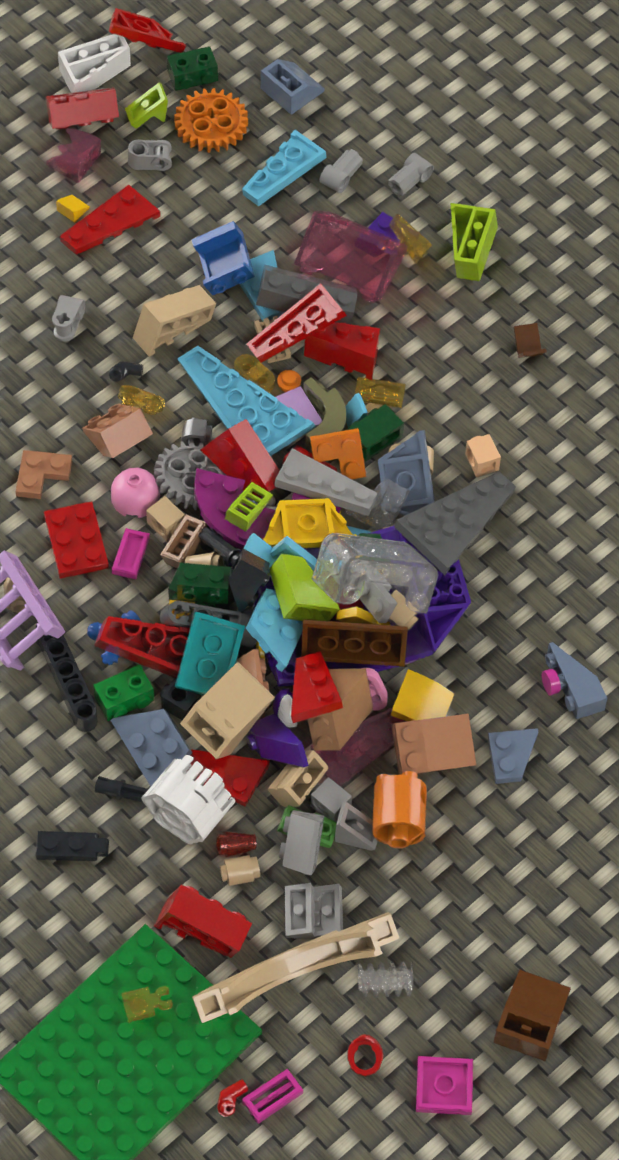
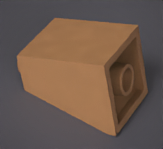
M329 669L342 700L343 708L308 719L314 751L341 750L373 710L366 669Z

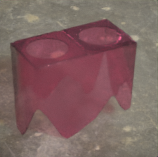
M66 128L72 143L59 145L58 148L63 155L50 158L46 161V164L62 175L79 183L101 154V139L84 131Z

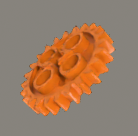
M215 88L211 90V93H208L206 89H203V94L194 91V97L186 95V101L181 100L180 107H176V114H174L175 130L178 132V137H183V143L190 141V148L198 145V151H201L206 147L208 153H210L212 148L219 152L222 146L228 150L229 143L236 146V139L242 140L243 134L247 133L248 111L245 110L244 103L240 104L239 97L233 99V93L225 96L223 89L219 93H216Z

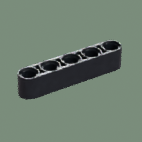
M43 635L37 640L75 726L83 732L92 731L98 723L96 705L64 635L59 638ZM57 651L62 652L61 654H58V655L52 654V653L57 652ZM64 672H70V673H71L70 675H66V676H65V675H62V673H64ZM73 693H80V694H81V695L76 696V697H75V696H71V694H73ZM83 714H90V715H91V716L86 717V718L81 717V715H83Z

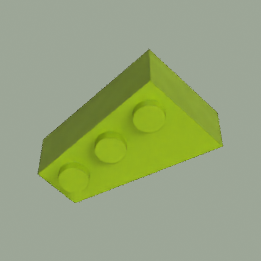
M450 203L454 262L457 278L480 281L498 228L496 210Z

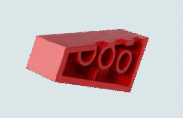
M108 616L102 623L94 646L177 678L190 628L165 626V624L144 623L138 620Z

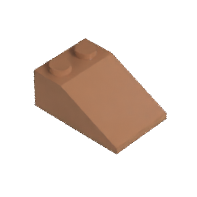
M469 714L422 719L391 725L399 775H402L405 771L421 774L476 765Z

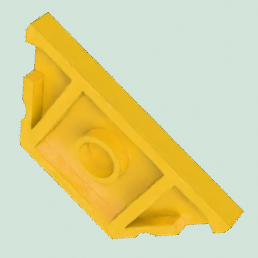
M329 498L281 500L277 505L263 540L274 547L288 536L302 548L325 547L330 537H334L345 544L357 535L351 533L346 526V520L336 511V507Z

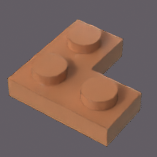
M23 450L15 491L16 497L41 499L44 478L69 481L73 461L72 455Z

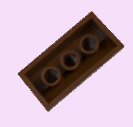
M303 620L301 657L321 651L326 662L405 667L408 627Z

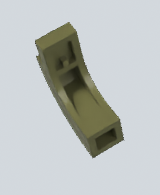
M311 377L304 382V392L324 419L316 428L306 434L305 448L310 453H312L311 436L340 432L346 429V407L339 392L335 388L327 392L321 383H317Z

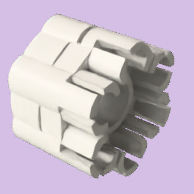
M185 755L182 760L174 759L143 795L142 801L160 826L179 837L185 843L193 844L204 841L233 806L235 799L233 797L230 798L231 794L224 788L223 779L217 773L211 776L212 770L206 768L203 771V766L198 761L191 766L190 763L194 758L189 755Z

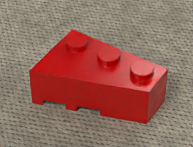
M247 419L227 429L200 449L227 476L245 480L243 491L251 482L268 492L278 488L275 487V479L280 470ZM252 492V494H254L255 496L262 498V496L258 495L255 492Z

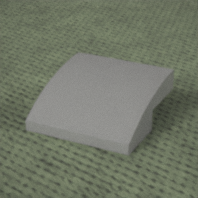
M311 883L285 886V931L287 938L316 939L337 930L339 932L343 930L342 887L340 884L313 887Z

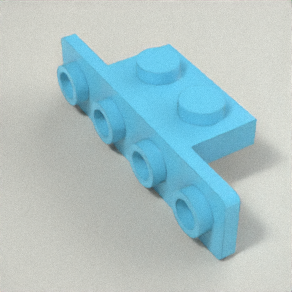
M253 533L249 536L244 546V549L269 562V568L281 554L303 557L317 577L323 574L326 568L322 562L288 536L272 547Z

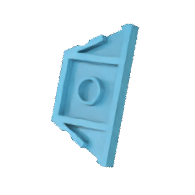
M266 589L262 593L246 629L259 642V646L265 653L270 651L278 662L276 665L277 669L282 672L287 667L301 636L303 621L284 619L276 591Z

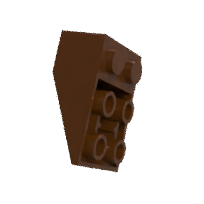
M519 970L497 1026L493 1043L546 1061L571 987Z

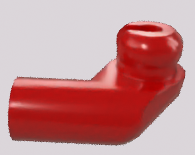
M243 1079L228 1086L219 1093L217 1109L220 1115L228 1117L234 1114L236 1098L248 1092V1087Z

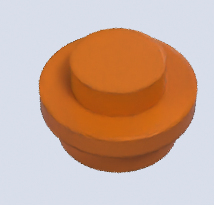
M285 370L278 375L277 384L286 393L300 387L301 376L296 371Z

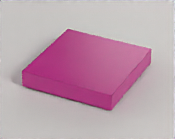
M418 1056L416 1112L472 1115L473 1059Z

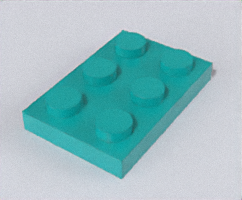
M195 612L175 687L205 695L236 664L245 626Z

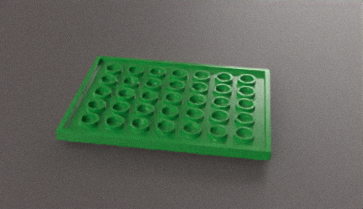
M144 924L0 1059V1087L76 1160H133L262 1034V1029L241 1010L231 1015L227 1013L201 1023L192 996L213 986V984L148 925Z

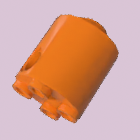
M405 771L402 775L380 774L376 777L372 833L373 837L379 842L393 848H406L424 839L426 831L427 787L421 779L417 778V773Z

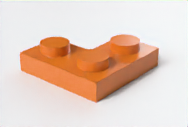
M358 428L310 437L314 460L323 462L338 459L342 475L350 479L366 477Z

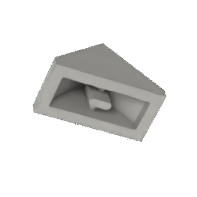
M342 802L336 824L335 842L371 851L375 850L378 840L373 837V820L349 803Z

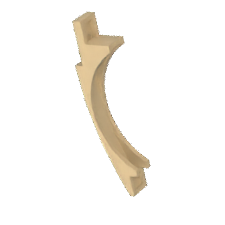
M387 912L339 932L337 930L258 963L192 996L201 1023L227 1013L229 1015L234 1014L260 994L303 974L341 962L381 955L380 946L400 939L392 915Z

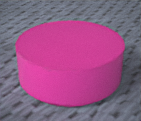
M554 669L542 671V682L549 696L558 694L561 690V684Z

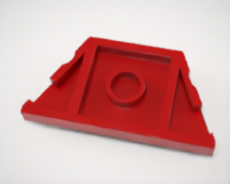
M115 8L111 18L110 33L126 37L135 43L138 41L144 42L152 48L158 46L179 53L184 52L186 45L183 42L171 40L173 34L154 19Z

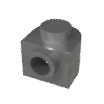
M191 418L183 423L181 442L183 441L186 446H189L190 442L193 441L196 447L200 443H203L204 447L207 445V440L212 439V426H207V420Z

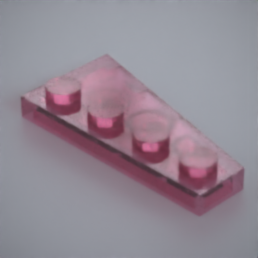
M390 708L364 720L341 750L315 751L328 765L329 769L326 771L325 776L332 779L340 787L394 745L391 725L407 721L391 716L393 708Z

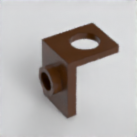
M537 323L513 327L518 358L538 356L547 352L546 349H541Z

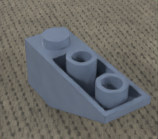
M553 642L549 643L545 660L547 666L550 669L553 668L559 677L561 690H563L566 696L565 704L568 711H572L576 719L604 711L607 696L598 677Z

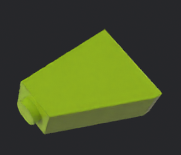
M281 554L269 568L284 619L330 621L339 611L338 604L303 557Z

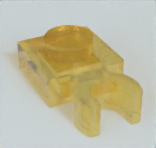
M167 986L158 988L152 994H150L148 987L121 993L128 1022L155 1016L154 1008L168 1010L173 1007L172 1000L162 1001L160 999L161 996L169 994Z

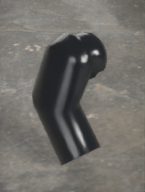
M121 361L110 369L109 377L112 381L118 382L129 375L142 376L144 365Z

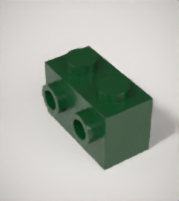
M210 46L167 56V72L175 91L218 81V65Z
M384 404L380 408L371 410L362 420L353 422L348 430L359 429L363 458L366 462L403 437L404 422Z
M180 563L177 579V600L228 604L230 593L228 578L231 567Z

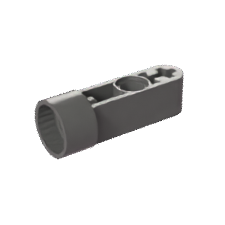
M174 601L161 611L160 621L165 626L190 628L194 613L200 612L244 625L245 629L240 646L252 648L257 642L246 629L253 614L252 611L245 610L241 613L238 609L230 611L182 601Z

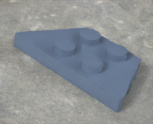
M422 430L378 459L384 508L404 516L435 502L425 430Z
M165 709L111 719L112 724L150 787L174 759L182 760L185 755L190 756L192 754L191 749Z

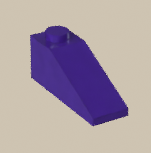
M275 714L256 721L249 730V735L246 736L248 746L251 750H255L262 758L300 767L309 766L303 743Z

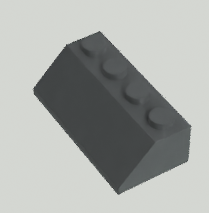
M264 265L256 305L286 312L321 283L347 315L336 322L350 324L358 293L354 287Z

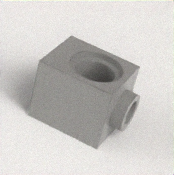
M329 777L323 783H317L310 792V806L319 814L335 822L338 820L342 802L352 805V796Z

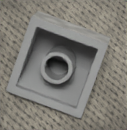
M293 810L290 817L286 816L283 832L288 833L286 843H281L279 858L283 859L282 866L304 874H313L317 865L324 815Z

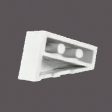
M116 34L58 52L59 70L71 93L95 90L131 66L130 47L123 36Z

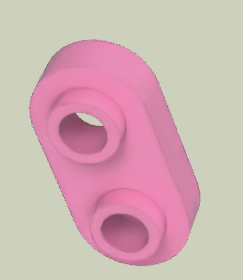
M361 668L367 671L373 710L385 708L388 702V692L379 673L371 668Z

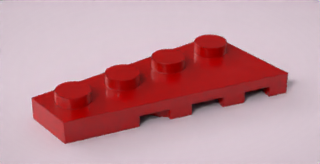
M127 185L60 235V242L77 255L102 244L103 240L113 236L115 238L121 235L122 231L130 227L137 228L150 218L155 220L161 217V212L134 188Z

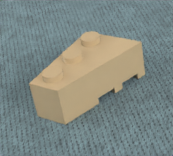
M200 285L186 288L174 294H168L154 301H148L143 304L133 339L150 357L155 354L154 349L166 343L168 346L174 343L172 338L182 332L187 335L209 322L216 303Z

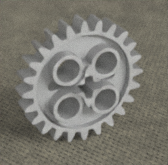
M182 441L179 448L174 444L171 445L170 450L165 448L163 454H159L158 460L155 463L154 477L156 478V484L161 486L160 494L167 493L169 500L174 498L175 505L183 502L185 509L191 504L194 510H197L198 503L194 495L196 469L222 475L226 474L200 451L203 448V443L196 447L193 441L190 442L189 446H186Z

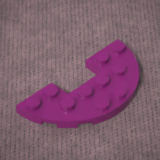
M197 468L194 480L195 500L201 510L202 518L210 529H215L223 536L226 542L243 550L249 536L253 533L263 540L275 510L265 507L245 532L225 520L226 511L242 493L245 480ZM293 493L292 500L313 499L297 493ZM243 503L244 506L253 510V508ZM335 506L336 511L340 513L341 507ZM240 509L238 510V511H240L241 513L245 514L246 516L248 515V514L245 513L244 511H242V510H240Z

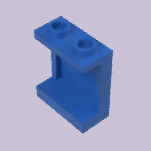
M234 221L191 239L193 247L199 253L205 275L203 284L212 296L255 277L243 232Z

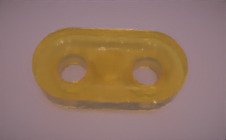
M243 354L236 358L234 370L240 376L252 381L268 393L274 389L275 377L273 373L254 356Z
M120 386L118 398L122 404L140 407L145 413L156 415L158 412L163 411L165 405L164 398L134 386Z

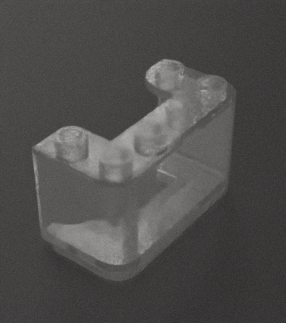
M331 533L324 538L321 544L312 580L335 603L352 604L360 598L365 581L391 584L393 592L397 590L406 598V606L411 611L427 614L438 572L428 560L406 542Z

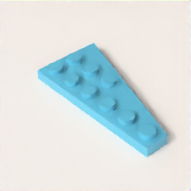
M196 346L178 358L181 366L224 426L229 429L247 419L270 456L316 428L312 421L306 420L291 407L288 408L279 402L276 397L252 381L246 380L237 371L228 368L219 359L201 347Z

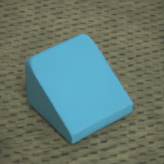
M359 393L355 394L345 406L348 428L353 422L362 420L368 414L362 396Z

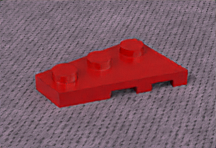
M321 651L296 658L291 711L292 722H300L342 709V700Z

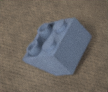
M277 59L261 70V89L291 115L325 91V88L294 62Z

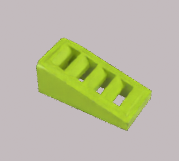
M251 482L228 508L225 520L246 532L271 500L273 494ZM252 492H255L258 495L262 496L263 499H260L259 497L255 496L254 494H252ZM249 497L253 499L254 501L258 502V504L256 505L247 498ZM243 503L253 508V510L244 506ZM240 509V510L244 511L245 513H247L248 515L246 516L245 514L241 513V512L238 511V510Z

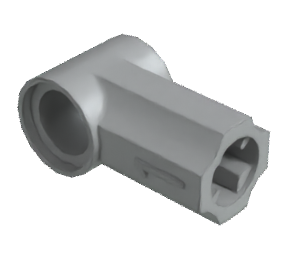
M346 150L333 166L329 164L325 167L320 176V183L338 193H342L348 186L350 177L362 165L363 159L355 150Z
M412 153L405 161L403 168L389 179L388 185L396 195H404L419 181L423 183L428 180L433 173L434 166L417 153Z

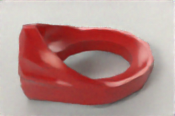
M370 1035L358 1036L348 1047L347 1060L350 1068L356 1074L365 1077L375 1074L380 1069L384 1056L381 1045ZM364 1044L371 1045L376 1055L374 1066L367 1070L357 1067L354 1060L358 1047Z

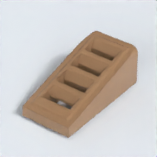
M185 515L160 554L164 562L178 569L180 563H185L187 556L194 555L201 540L199 534L203 528L207 527L206 522ZM188 526L195 528V531L188 530ZM184 535H185V536H187V537H190V539L187 540V539H184L183 537H184Z

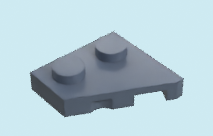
M538 728L488 733L495 784L521 782L538 736Z

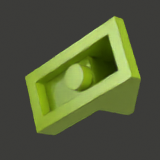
M157 83L125 108L131 126L137 129L153 116L165 122L168 99L162 84Z

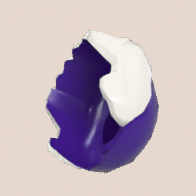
M284 688L275 695L272 709L274 714L287 727H296L298 722L293 723L291 718L293 693L290 692L289 688Z

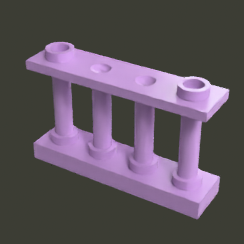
M4 550L0 553V563L2 564L0 566V583L8 577L11 578L14 585H12L13 589L0 599V613L19 596L23 597L26 604L22 611L0 629V660L6 667H12L21 671L24 666L18 656L43 635L59 638L65 633V630L19 558ZM31 615L35 616L38 621L37 627L12 648L6 637Z

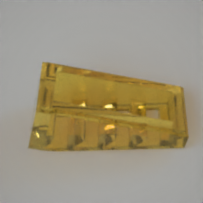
M396 214L389 225L413 262L417 264L432 245L404 218Z

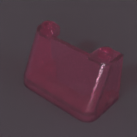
M314 211L294 264L300 267L301 272L308 275H313L314 272L322 273L357 288L363 294V299L375 303L376 300H382L409 246L335 213Z

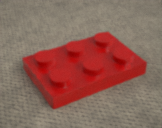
M92 501L44 511V518L60 579L109 569Z

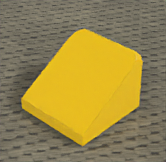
M69 195L56 201L57 211L74 223L90 209V206L74 195Z

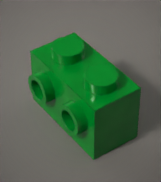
M137 665L93 685L94 697L107 721L125 716L128 712L137 708H145L154 701V689L141 665Z

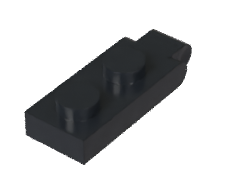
M38 831L37 860L97 861L98 857H107L109 854V839L99 838L97 833Z

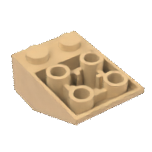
M237 662L192 707L180 724L216 759L231 755L275 697Z

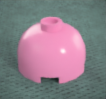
M128 468L115 477L111 486L112 504L115 510L123 516H126V514L138 515V518L147 516L146 510L160 499V489L156 484V478L142 468Z

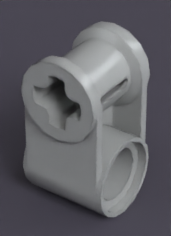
M138 139L132 141L128 146V165L134 170H168L172 166V161L169 158V153L172 150L171 143L166 140Z
M60 295L52 317V322L55 326L54 336L57 340L66 342L75 336L85 311L84 299Z

